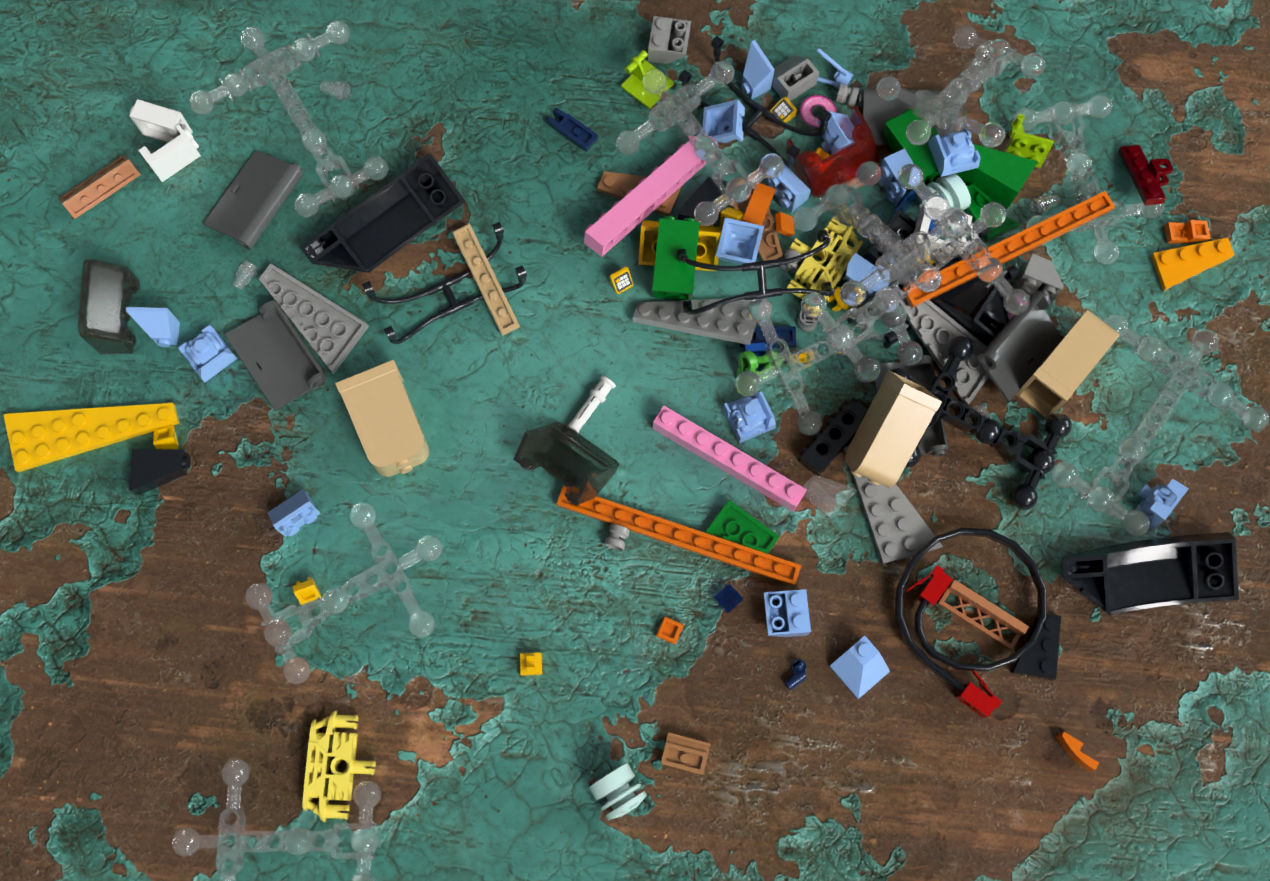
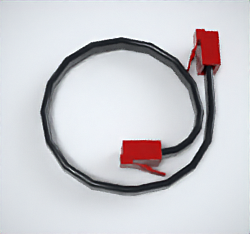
M961 527L935 536L908 562L895 591V619L905 645L923 665L959 691L955 697L981 718L989 717L993 710L1000 706L1002 701L991 693L976 671L987 672L1014 663L1036 643L1047 618V589L1036 562L1016 541L990 529ZM960 535L987 537L1010 548L1028 567L1037 589V619L1028 640L1010 657L987 665L960 663L937 652L925 637L922 629L924 610L926 606L930 609L936 604L953 580L943 572L944 569L938 565L935 566L926 578H922L906 591L908 592L913 587L921 585L929 576L931 577L916 597L920 603L914 614V631L919 645L931 658L956 670L972 671L978 679L979 685L986 693L971 682L963 685L931 661L912 640L903 617V589L918 560L937 543Z

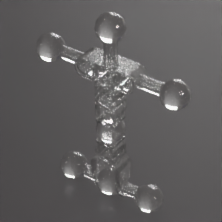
M962 25L953 34L954 44L959 49L966 50L972 46L977 48L972 64L968 65V69L960 72L957 78L952 80L939 95L926 90H920L913 94L902 89L895 77L886 76L879 80L876 86L879 98L883 101H892L897 98L913 106L912 113L923 119L911 122L906 129L907 140L912 145L920 146L928 142L931 136V128L937 125L950 132H961L963 129L979 135L980 142L985 147L994 148L1002 144L1005 138L1004 128L996 122L983 125L967 118V110L962 105L967 101V97L971 96L972 92L980 88L982 83L992 76H999L1008 65V61L1020 66L1022 73L1026 77L1035 78L1043 73L1045 60L1037 53H1031L1026 56L1017 53L1016 49L1011 48L1004 39L986 40L978 37L976 30L972 26Z
M724 60L714 63L711 67L710 75L696 86L686 84L673 94L666 88V77L663 72L657 69L648 71L643 77V87L650 94H657L662 102L649 112V120L635 131L625 130L621 132L616 139L618 151L624 155H631L639 149L640 141L654 130L663 132L674 124L679 128L694 147L696 156L710 166L713 172L712 180L722 194L713 202L703 201L695 207L694 218L702 226L713 225L718 220L719 211L728 205L734 206L735 202L741 203L746 201L751 195V190L757 189L756 184L765 178L775 179L784 170L783 159L775 153H769L760 160L759 168L748 176L736 159L729 160L720 151L717 140L708 136L707 132L703 130L701 124L691 113L700 105L701 95L716 84L724 86L733 80L734 68L731 63ZM729 172H737L740 177L731 179L726 189L722 184V177L727 176Z
M1097 94L1088 103L1079 105L1075 102L1071 104L1068 101H1060L1053 107L1047 106L1045 111L1039 112L1024 107L1019 109L1014 115V121L1018 114L1025 116L1021 125L1024 132L1033 130L1038 123L1049 122L1051 138L1054 143H1058L1065 157L1066 169L1072 175L1071 181H1073V190L1078 204L1087 200V197L1091 198L1101 193L1096 175L1092 172L1091 159L1085 154L1087 149L1084 148L1083 132L1086 124L1082 116L1089 114L1095 119H1102L1110 114L1112 101L1103 94ZM1072 121L1074 132L1062 129L1061 125H1067ZM1142 199L1140 203L1130 205L1113 201L1115 208L1112 211L1070 232L1093 229L1097 242L1093 251V257L1096 262L1102 265H1109L1118 259L1119 247L1115 242L1108 239L1105 227L1116 225L1121 218L1142 215L1147 219L1157 218L1163 213L1165 204L1145 206ZM1035 215L1027 221L1026 229L1048 218L1044 215Z
M867 161L859 166L857 176L848 183L842 182V185L835 184L830 186L825 193V197L820 198V203L813 208H799L794 213L793 224L802 232L813 230L817 225L818 216L829 209L830 213L839 223L844 224L847 222L857 229L862 237L874 243L876 249L883 254L876 260L875 266L877 270L860 282L851 280L841 287L840 298L844 304L857 306L865 300L866 291L882 280L884 283H891L908 271L915 275V285L919 290L923 292L935 291L941 285V273L937 268L923 266L920 262L931 255V244L947 233L957 234L967 227L968 216L964 210L960 208L948 209L942 215V223L928 233L917 231L903 240L889 226L882 223L878 215L870 213L869 209L865 208L861 195L856 190L862 185H875L881 179L882 174L879 165L875 162ZM850 198L854 203L846 207V204L849 202Z
M873 266L865 274V284L869 289L877 292L882 305L863 312L861 319L848 328L834 329L827 337L822 338L821 341L813 342L792 353L787 343L783 339L778 338L770 320L773 311L771 303L765 298L751 300L747 305V315L750 320L759 323L767 341L765 351L772 366L757 373L752 371L741 372L735 380V387L738 393L745 397L754 396L759 391L761 384L777 377L782 390L786 394L791 395L799 413L796 422L797 428L802 434L811 436L821 429L822 418L816 411L810 410L802 392L804 381L800 375V370L816 364L831 355L844 354L852 345H856L857 342L867 339L874 341L884 339V334L890 331L895 332L900 345L897 350L898 360L905 366H914L919 363L923 355L922 347L917 342L911 341L906 329L909 325L905 323L907 318L906 310L901 305L896 304L898 298H892L888 289L891 279L887 269L882 266ZM882 311L881 321L890 329L878 333L874 330L875 326L871 321L873 315ZM855 328H859L861 331L859 338H856L854 335ZM775 342L780 345V351L777 354L772 350V345ZM820 344L825 348L823 355H820L817 351ZM801 353H804L807 357L804 364L799 361ZM783 361L787 362L789 366L786 372H783L780 367ZM791 380H794L797 384V388L794 391L789 388Z
M359 503L351 509L350 521L355 527L364 530L372 545L371 553L377 562L376 565L349 579L343 586L340 585L339 588L328 589L322 598H317V601H310L299 607L290 605L275 614L270 605L273 594L269 586L264 583L251 585L245 594L246 603L250 608L259 610L264 620L261 626L266 627L264 631L265 640L269 645L275 647L274 652L281 653L285 661L283 668L285 679L292 684H300L309 678L311 672L309 662L302 657H297L292 645L311 636L312 628L323 622L327 616L331 617V614L342 613L348 604L352 605L353 601H360L387 585L402 600L410 615L408 621L409 631L416 637L423 638L429 636L435 628V619L431 613L421 610L412 593L413 586L404 569L420 560L431 562L438 559L443 550V545L439 538L433 535L424 536L418 541L415 550L397 558L391 546L383 540L374 524L376 511L373 506L368 503ZM381 547H387L386 554L378 556V550ZM390 565H397L396 572L393 574L387 573ZM373 575H377V582L373 585H370L368 583L369 578ZM400 583L407 584V588L403 592H397V586ZM353 586H359L358 593L350 595V589ZM315 607H320V614L313 617L312 610ZM298 614V621L302 623L303 628L291 635L290 625L283 620Z
M238 758L231 759L223 766L221 772L223 781L228 785L227 807L220 814L218 835H199L195 829L185 827L178 830L171 841L172 849L175 853L184 857L191 856L198 849H217L216 869L222 875L221 881H235V875L242 868L243 852L278 851L288 852L294 856H300L312 851L331 853L334 859H357V875L351 881H376L370 875L371 860L376 858L373 852L378 847L379 836L376 830L373 829L377 823L372 820L373 807L380 801L381 790L378 784L373 781L366 780L357 784L353 792V799L356 805L360 807L359 823H337L332 829L309 831L300 826L293 827L289 831H245L246 818L244 812L240 809L241 788L249 778L250 769L244 760ZM232 812L237 816V820L233 825L228 820ZM342 829H356L351 837V847L355 852H340L338 845L341 842L339 834ZM320 834L325 838V843L321 848L316 845V838ZM231 835L235 838V844L232 848L227 845V839ZM253 835L258 840L254 848L249 844V839ZM275 835L280 838V844L276 848L271 844V840ZM228 859L233 861L231 871L225 868V863Z

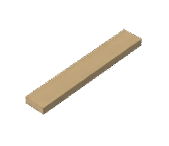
M470 223L453 231L455 240L502 336L520 328L515 314Z

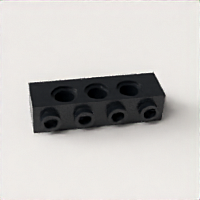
M854 397L850 402L845 401L838 409L840 413L837 417L832 415L827 421L826 425L828 427L824 431L819 430L813 437L815 442L811 446L806 445L800 452L802 457L799 462L816 477L821 475L854 437L868 411ZM848 418L851 420L852 424L846 425L843 423L842 419ZM829 433H836L839 439L833 440ZM818 447L824 448L825 451H826V454H824V455L819 454V453L816 451V448H818Z

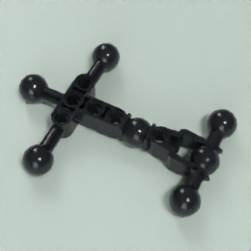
M956 336L948 343L947 352L949 358L941 374L933 378L927 389L942 401L927 428L934 425L938 418L964 432H970V435L975 434L981 443L990 444L991 447L994 446L996 450L1008 457L1010 465L1026 473L1029 472L1024 484L1016 486L1011 494L1013 505L1018 509L1029 510L1038 501L1036 487L1039 480L1045 479L1044 474L1050 472L1055 465L1054 455L1057 454L1055 447L1058 440L1066 437L1071 432V420L1067 415L1061 413L1050 415L1045 423V429L1048 434L1043 442L1031 434L1023 436L1011 430L1007 431L1005 427L1001 428L996 420L981 416L978 411L951 397L950 394L955 385L953 376L960 362L969 359L974 348L972 341L967 337ZM900 368L890 370L911 381L910 374L906 370ZM940 379L946 383V388L940 385ZM949 407L954 409L955 416L950 414ZM967 417L972 419L973 425L968 424ZM923 436L905 466L906 468L913 467L919 462L921 453L918 446ZM1003 437L1007 438L1008 446L1004 444ZM1023 444L1036 449L1029 455L1028 461L1020 456Z

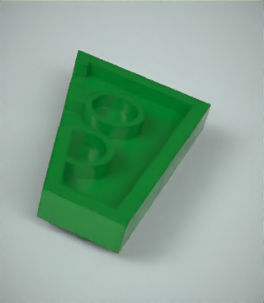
M975 184L966 186L971 197V204L965 211L968 215L973 216L972 222L975 227L981 223H985L988 226L989 233L982 237L985 242L1016 229L1020 225L1015 220L1009 219L1002 208L998 209L992 204L991 199Z
M730 500L705 532L766 554L770 552L780 536Z

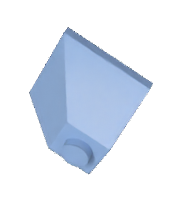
M755 40L751 41L741 84L743 92L748 94L751 99L771 90L775 70Z
M126 307V312L158 346L170 347V345L178 344L180 322L168 308Z
M866 636L862 637L829 666L857 699L890 672L880 652Z

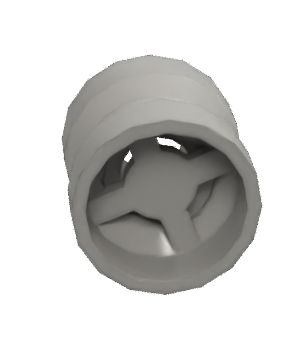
M841 83L836 102L840 104L844 102L848 106L854 107L859 88H849L846 84Z
M805 307L801 310L797 321L800 330L811 332L816 328L820 317L817 309Z
M610 524V534L606 538L604 545L615 550L624 551L625 539L629 536L630 530L620 525Z

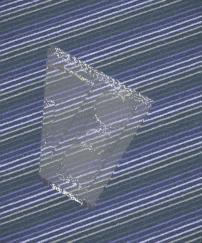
M813 475L802 486L807 489L804 496L828 519L857 492L855 488L817 475Z

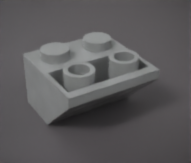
M654 16L648 47V62L668 64L686 57L691 21Z
M793 55L774 67L772 87L781 98L787 97L791 101L817 84L819 71L808 58Z
M1032 254L1021 269L1013 289L1024 296H1031L1035 291L1045 292L1052 303L1064 286L1052 261Z

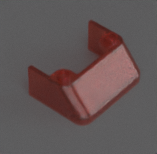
M857 106L852 108L850 119L855 126L852 131L854 144L823 160L814 151H806L798 154L796 157V163L793 167L802 182L811 190L810 195L813 197H823L846 185V183L872 172L878 167L879 155L872 131ZM791 139L787 140L786 153L790 146L794 145Z

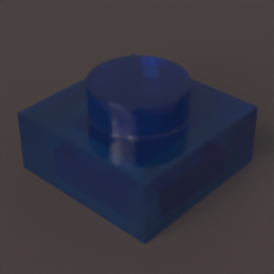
M730 584L713 598L727 614L744 600Z

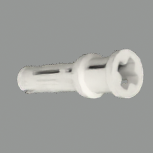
M601 375L599 383L594 389L589 391L590 397L570 424H568V427L574 432L579 433L597 406L606 401L605 397L616 385L610 379Z

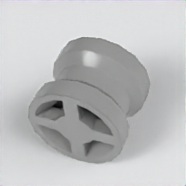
M788 249L784 254V259L801 254L795 250ZM803 260L780 265V267L786 272L795 274L799 269L798 265Z

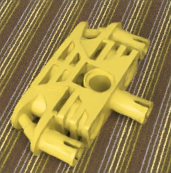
M833 217L827 228L824 229L827 230V234L831 238L829 245L822 251L805 258L787 288L822 290V282H831L832 288L835 289L846 272L849 261L855 253L859 252L864 243L863 240L858 241L853 231V225L848 227ZM796 238L789 249L804 254L824 242L819 243L817 240L813 248ZM848 239L853 242L854 247L847 244ZM839 245V248L837 249V251L834 252V249L836 248V246ZM813 256H819L822 260L817 261ZM825 261H830L828 265L824 267ZM817 275H819V279L816 283H814V280L816 279ZM792 293L802 299L801 304L806 302H822L821 306H824L830 297Z
M336 710L319 722L316 719L312 721L308 743L302 805L304 811L312 810L313 813L320 816L323 822H326L327 818L348 819L349 813H340V811H349V805H331L329 800L351 801L354 774L374 775L375 769L366 767H376L374 760H355L358 734L336 732V728L357 729L358 724L349 723V721L358 722V715H337ZM327 727L326 733L319 732V728ZM345 760L347 762V769L341 773L338 770V764ZM319 798V805L312 803V799Z

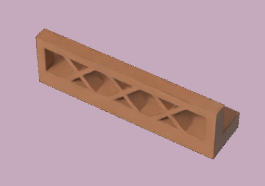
M123 154L60 196L59 199L72 217L76 219L140 176V173L127 156Z
M956 580L950 583L938 602V605L1009 650H1013L1020 636L1025 634L1029 628L1028 625ZM949 593L957 597L958 606L952 607L945 602ZM972 606L975 608L977 617L969 618L966 616L964 607ZM991 618L994 620L996 629L988 630L985 628L982 619ZM1008 629L1015 634L1010 643L1003 639L1001 630Z

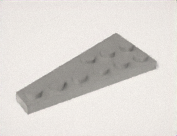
M270 263L260 276V282L334 375L368 329V324Z
M907 283V284L902 288V290H903L904 288L910 286V284ZM901 290L894 301L941 371L949 358L947 346L952 338L964 336L972 341L974 347L972 355L969 359L960 362L953 376L955 379L953 389L963 404L968 406L989 377L978 359L987 346L930 300L911 309Z
M763 298L737 300L695 315L684 313L683 301L689 300L638 302L633 314V322L750 345L763 304ZM722 299L691 300L693 309H698Z
M849 445L843 448L845 455ZM852 474L882 565L914 556L935 537L896 484L891 488L881 484L878 486L871 483L864 476L858 477ZM937 543L928 552L940 549L943 546L941 543Z

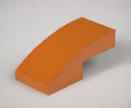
M757 182L742 221L762 226L776 189Z
M1189 220L1186 223L1168 222L1164 225L1167 243H1194L1211 239L1207 221Z
M1066 732L1057 733L1056 738L1059 744L1077 764L1087 771L1096 770L1099 762L1080 751L1084 743Z

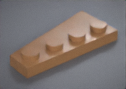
M604 171L597 191L622 200L630 189L636 188L641 179L648 176ZM682 186L656 208L654 212L670 216Z
M755 187L729 198L730 206L745 214ZM768 208L762 224L764 230L758 250V256L761 261L780 260L783 257L778 235L774 227L773 216H771L770 208Z

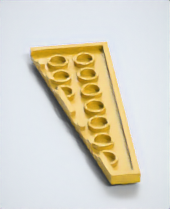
M173 403L9 413L3 415L14 468L17 472L151 433L154 430L170 425L180 424L176 406Z

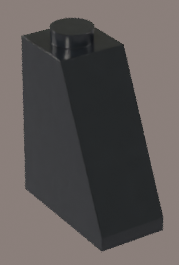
M707 177L680 208L677 220L684 221V218H693L696 222H700V225L716 226L727 181L719 177Z
M183 449L132 450L129 491L135 495H141L187 475L188 468L191 466L189 454Z

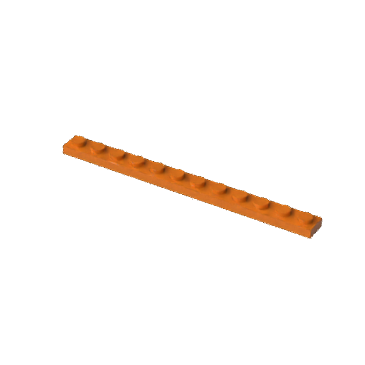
M1103 191L904 288L902 293L912 309L1112 211L1115 205L1107 192Z
M565 485L562 487L556 504L558 507L608 524L626 527L632 532L791 586H795L801 568L799 564Z

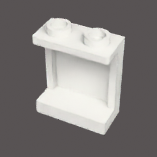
M179 124L175 127L180 135L153 154L145 146L138 150L162 182L201 156L197 151L199 146L187 128L183 130Z

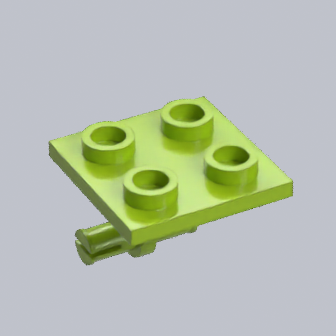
M642 50L636 57H632L631 62L624 68L625 72L630 76L621 85V88L650 110L674 85V81L646 60L641 63L648 57L647 52Z
M1018 114L1016 120L1011 124L1009 132L1010 141L1005 152L1037 162L1035 167L1041 168L1054 141L1025 133L1022 124L1025 116Z

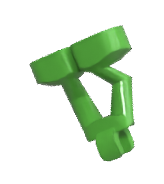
M750 350L741 352L738 360L740 367L737 368L736 375L738 383L744 388L754 385L756 383V376L763 379L774 366L782 365L784 357L780 356L777 358L778 352L776 350L762 356H756ZM758 363L765 364L760 371L756 370Z

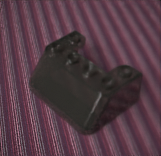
M85 259L83 262L78 320L80 336L100 354H133V347L136 346V337L127 328V323L131 316L126 312V307H129L132 294H136L137 290L140 289L139 279L126 266L96 259Z
M560 422L526 431L513 459L525 470L542 467L549 475L563 482L564 486L568 487L565 491V497L568 502L576 506L594 499L616 473L619 466L618 461L569 426Z

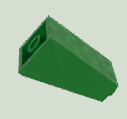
M919 106L905 110L896 118L891 117L884 125L883 135L893 154L905 148L913 161L914 167L909 183L916 196H918L920 188L930 182H935L940 177L928 145L930 138L939 134Z
M973 144L975 147L974 151L978 150L981 157L979 168L956 174L963 180L966 186L975 184L992 201L1008 210L1037 162Z
M664 216V219L659 218L652 287L653 298L692 300L695 266L679 262L677 250L686 249L688 259L696 261L700 222H696L695 219L684 218L683 221L676 220L672 216Z

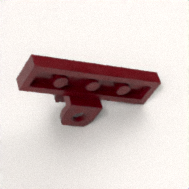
M1139 144L1121 146L1119 154L1144 205L1164 204L1166 196L1161 186L1168 184L1169 179L1166 175L1173 171L1170 161L1160 158L1151 159L1150 163H1148Z

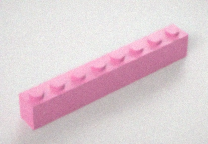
M689 140L685 145H680L676 153L672 156L669 155L660 167H655L647 178L641 179L636 188L630 189L621 201H616L607 213L601 214L596 223L590 224L585 229L584 243L601 257L604 256L704 167L708 153L692 140Z
M666 406L662 407L653 422V430L792 512L796 510L807 489Z

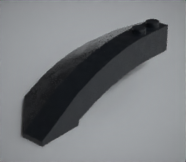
M428 153L373 195L310 239L300 249L312 264L369 273L466 201L432 153Z
M900 209L894 213L861 255L865 260L889 275L886 283L899 293L907 283L912 285L965 259L960 255L954 259L911 243L916 223ZM918 250L934 262L921 278L907 268V265ZM988 271L930 299L932 303L969 333L989 342L1009 322L1008 312L1010 311L1007 297L1003 294V278H999Z
M1230 532L1140 540L1062 557L1063 578L1110 616L1169 605L1239 600L1236 538Z

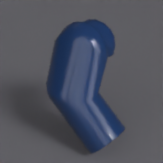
M799 658L795 659L792 663V676L784 682L790 691L806 679V663Z

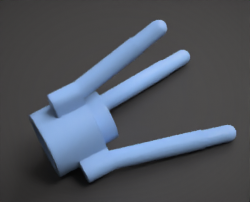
M818 48L816 51L838 71L833 77L836 81L818 77L817 81L833 85L838 89L841 83L848 85L854 74L843 69Z

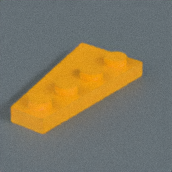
M1223 238L1156 252L1151 255V259L1164 292L1176 284L1178 285L1209 268L1231 259L1234 256V252L1229 238Z

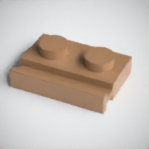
M668 732L660 764L703 775L710 743Z

